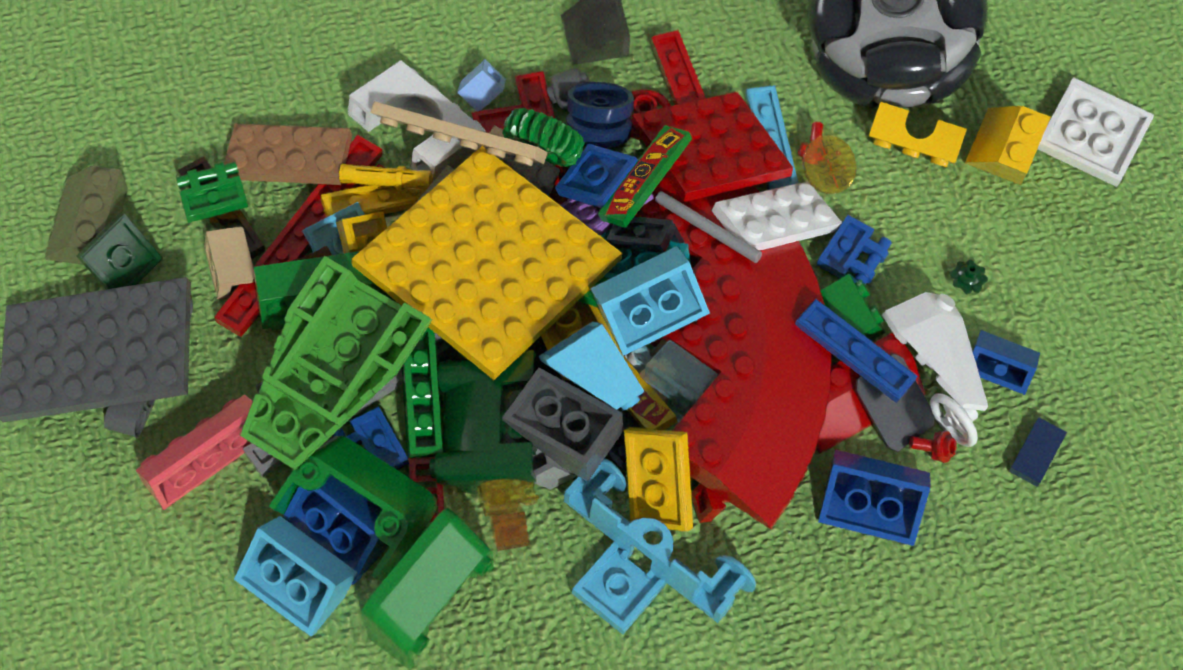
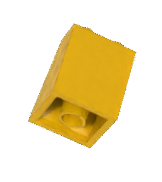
M1024 106L988 108L965 164L1021 185L1028 173L1051 117Z

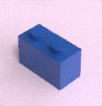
M980 330L972 349L980 378L1025 395L1036 372L1040 352Z

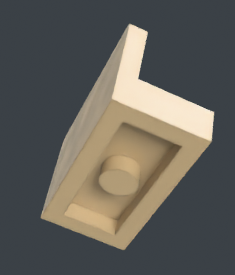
M243 227L206 231L204 249L217 300L227 299L230 297L231 286L255 282L253 263Z

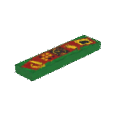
M664 125L599 211L598 215L601 221L624 228L628 226L692 140L689 131Z

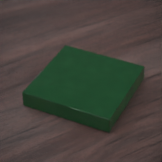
M119 213L76 255L106 290L137 285L163 259L124 213Z

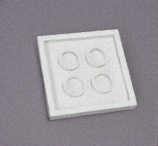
M1073 77L1047 125L1038 150L1118 187L1154 114Z

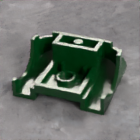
M534 350L524 351L495 380L490 378L467 358L446 360L439 363L437 368L438 387H440L442 392H445L443 452L437 453L435 459L430 460L431 478L436 479L439 485L456 486L464 493L478 494V485L488 481L508 479L537 482V477L533 472V455H536L537 447L502 419L535 373V365L539 364V359Z

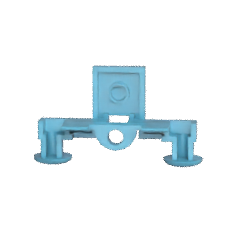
M604 458L589 481L578 476L565 491L564 502L614 542L574 586L572 594L622 635L666 584H669L717 623L733 606L734 596L740 589L746 592H753L755 590L756 582L754 576L749 569L733 557L720 555L715 559V564L719 570L712 579L702 571L698 574L694 573L677 558L671 562L669 559L673 552L674 541L670 530L663 523L651 518H641L629 522L612 508V500L606 497L605 494L611 488L623 492L627 483L619 468L608 459ZM649 531H655L659 533L662 541L659 544L650 545L644 540L643 536ZM634 547L652 560L650 571L647 574L628 559L633 554Z

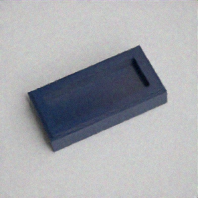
M1038 417L1009 472L1038 487L1067 432Z

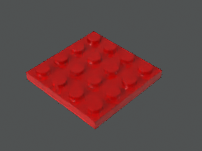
M738 92L632 114V126L647 148L664 125L689 131L692 140L666 173L667 178L683 202L783 179L792 175L793 166Z

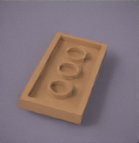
M235 124L224 165L236 162L239 173L227 176V178L240 175V179L244 181L341 185L339 170L341 164H346L352 139L350 128Z

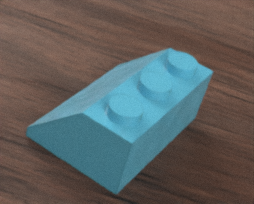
M677 246L590 288L623 356L710 314L690 262Z
M279 516L257 529L234 580L311 637L345 598L357 572Z

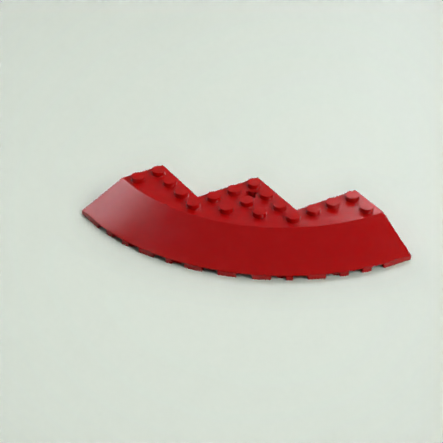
M665 175L652 192L654 199L642 206L635 216L673 220L684 243L689 246L691 267L710 314L649 344L655 347L662 339L666 340L712 383L672 431L687 432L690 477L769 529H772L793 499L800 481L803 480L813 454H815L818 439L825 423L828 397L831 389L832 353L795 325L796 320L815 299L824 304L819 283L799 241L760 250L762 256L757 263H754L655 202L658 193L663 191L725 229L712 212L715 203L760 192L756 187L749 186L683 202Z

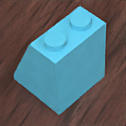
M594 321L538 356L544 364L616 410L620 407L623 410L632 407L640 401L638 396L645 392L601 323Z

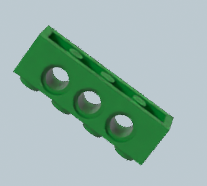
M428 327L401 367L408 459L435 457L437 453L443 452L435 332Z

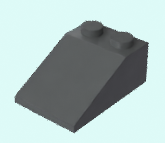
M541 368L537 369L502 417L506 424L529 442H532L534 446L558 465L586 481L590 480L623 432L621 412Z

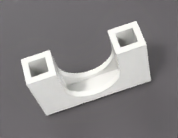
M401 60L349 95L348 115L368 132L381 124L379 123L381 117L370 113L374 101L475 130L486 131L478 121L470 118L456 103H452L435 86L430 85L419 76L415 69L410 68ZM432 135L413 149L411 168L413 170H432L434 181L447 165L456 169L475 150L460 146V140L451 138V142L447 143L432 138Z

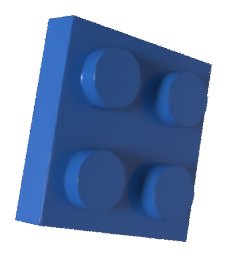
M588 144L583 150L580 159H577L576 164L569 168L555 189L559 196L602 208L638 160L631 155Z

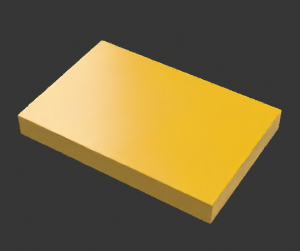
M631 427L624 430L630 522L641 518H651L660 521L669 530L688 532L693 529L687 432Z

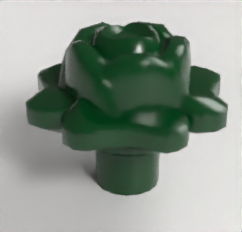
M968 260L966 264L963 261L957 262L956 268L950 273V277L954 279L953 286L962 289L965 294H970L972 290L979 293L982 285L988 281L987 276L984 275L985 268L978 266L973 260Z

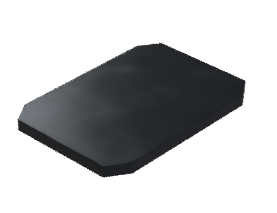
M894 353L890 354V356L909 369L904 358ZM862 376L855 379V392L887 448L898 452L909 444L911 436L919 437L934 426V415L931 407L916 381L896 403Z

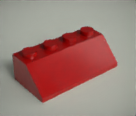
M893 332L874 342L889 355L894 353L904 358L910 371L918 376L916 382L925 396L926 393L914 357L906 345L902 344ZM842 361L831 366V389L828 397L825 423L816 448L819 454L873 425L855 392V379L860 375Z

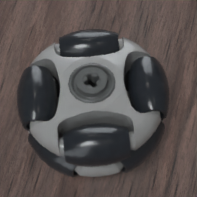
M808 0V25L811 32L814 55L817 60L816 69L835 92L845 99L865 107L874 108L880 102L899 108L914 107L925 102L929 104L936 103L957 91L967 81L981 56L979 48L980 39L984 34L988 18L987 0Z

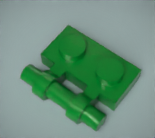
M223 162L214 164L215 167L198 172L194 169L187 171V175L176 177L179 189L191 186L190 189L179 191L188 223L248 207L240 175L227 178V176L239 173L236 162L225 165ZM218 179L217 182L205 184V185H202V186H201V184H200V183H204V182H208V181H212V180Z

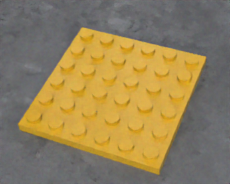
M481 146L352 258V266L400 305L406 303L430 317L432 322L428 327L495 380L582 298L590 288L621 261L622 252L499 158L488 154L487 149Z

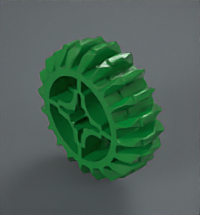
M516 108L511 111L504 123L505 127L502 132L504 138L533 145L548 152L545 162L551 163L554 166L571 167L576 164L577 159H580L583 152L582 148L585 142L578 131L542 112L539 113L533 109Z

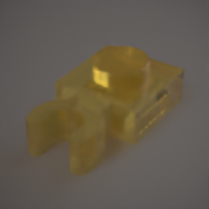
M505 479L488 481L478 485L484 516L515 512L518 508L517 502L528 506L536 504L539 496H530L524 491L525 488L534 487L535 483L521 481L519 485H513L512 480Z

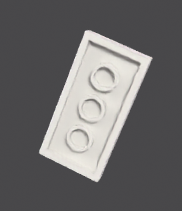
M808 181L715 203L712 209L713 214L728 232L759 251L836 232L842 224L841 220Z

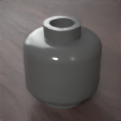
M572 68L554 74L551 78L552 86L547 87L551 103H558L562 110H568V91L573 86L590 82L586 72L581 73L578 68Z

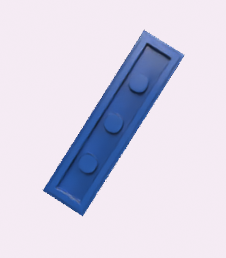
M817 299L808 306L795 322V325L896 403L918 377Z

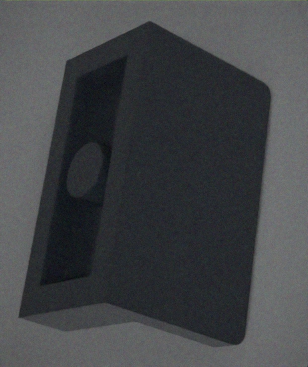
M634 216L626 228L613 225L607 237V241L617 248L660 253L666 252L670 241L680 244L681 242L684 243L673 220Z

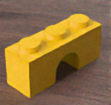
M880 102L869 137L874 139L873 145L890 150L892 144L903 148L902 154L914 158H919L920 154L930 156V163L946 168L948 163H956L967 130L966 128L938 120L934 132L930 136L917 139L912 137L906 129L905 123L909 110Z

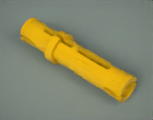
M341 164L339 180L340 183L396 187L397 190H404L405 188L427 189L433 183V171L406 169V166L383 168Z

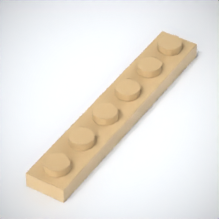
M374 101L370 112L381 117L379 122L381 124L397 128L398 123L407 125V131L422 136L425 131L434 133L432 138L447 143L451 142V138L461 141L460 146L477 151L478 146L488 148V154L503 159L506 154L515 156V162L527 166H532L533 161L544 164L548 153L533 145Z

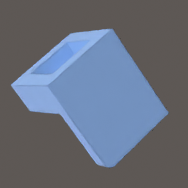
M484 59L461 80L457 93L476 111H481L503 91L506 79Z

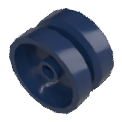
M587 82L573 86L568 91L567 108L570 113L566 117V125L578 131L584 139V146L588 144L602 148L620 146L628 142L631 137L632 122L630 116L633 113V94L625 87L606 82Z

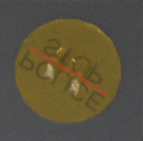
M832 135L819 136L811 141L804 151L802 161L804 175L810 185L816 190L830 195L841 193L850 187L856 174V160L849 145L841 138Z

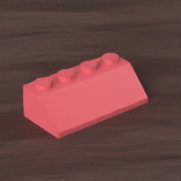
M243 395L239 399L228 401L220 412L211 418L207 417L201 420L194 430L185 436H179L172 440L168 448L158 455L149 456L136 469L142 483L163 510L244 454L243 448L251 444V442L241 437L240 434L253 400Z

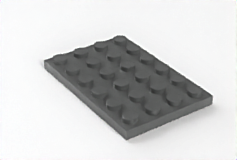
M183 277L6 305L0 376V420L2 422H10L188 395L191 282L189 279Z

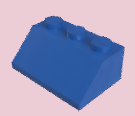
M835 449L818 522L914 546L931 488L930 472Z
M332 475L317 490L308 491L299 486L282 517L354 569L357 574L352 585L357 583L388 547L387 544L377 537L374 528L376 519L383 509Z

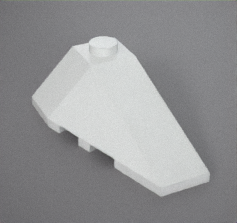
M925 292L883 313L882 316L895 337L902 344L908 342L918 352L915 358L921 365L926 364L937 372L936 381L962 408L985 411L988 408L963 317L955 307L956 304L951 297L945 294L939 295Z

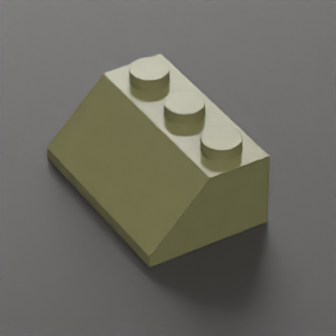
M89 166L67 178L46 251V260L83 264L76 255L122 212L128 187L120 169Z

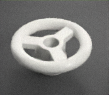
M934 394L930 399V407L941 428L944 431H949L952 438L958 444L965 447L974 446L978 440L977 431L973 424V421L978 418L977 411L962 408L955 400L945 394ZM940 403L943 404V407H944L945 412H946L945 415L943 414V412H942V410H941Z

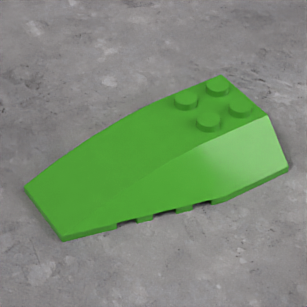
M326 256L323 257L287 311L284 319L286 323L281 336L278 335L275 342V352L269 367L266 366L262 376L264 381L259 394H256L240 434L241 437L294 470L397 375L432 322L430 317L406 303L400 305L357 280L350 270Z

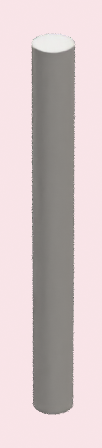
M663 191L659 192L656 196L655 202L754 263L760 260L762 252Z

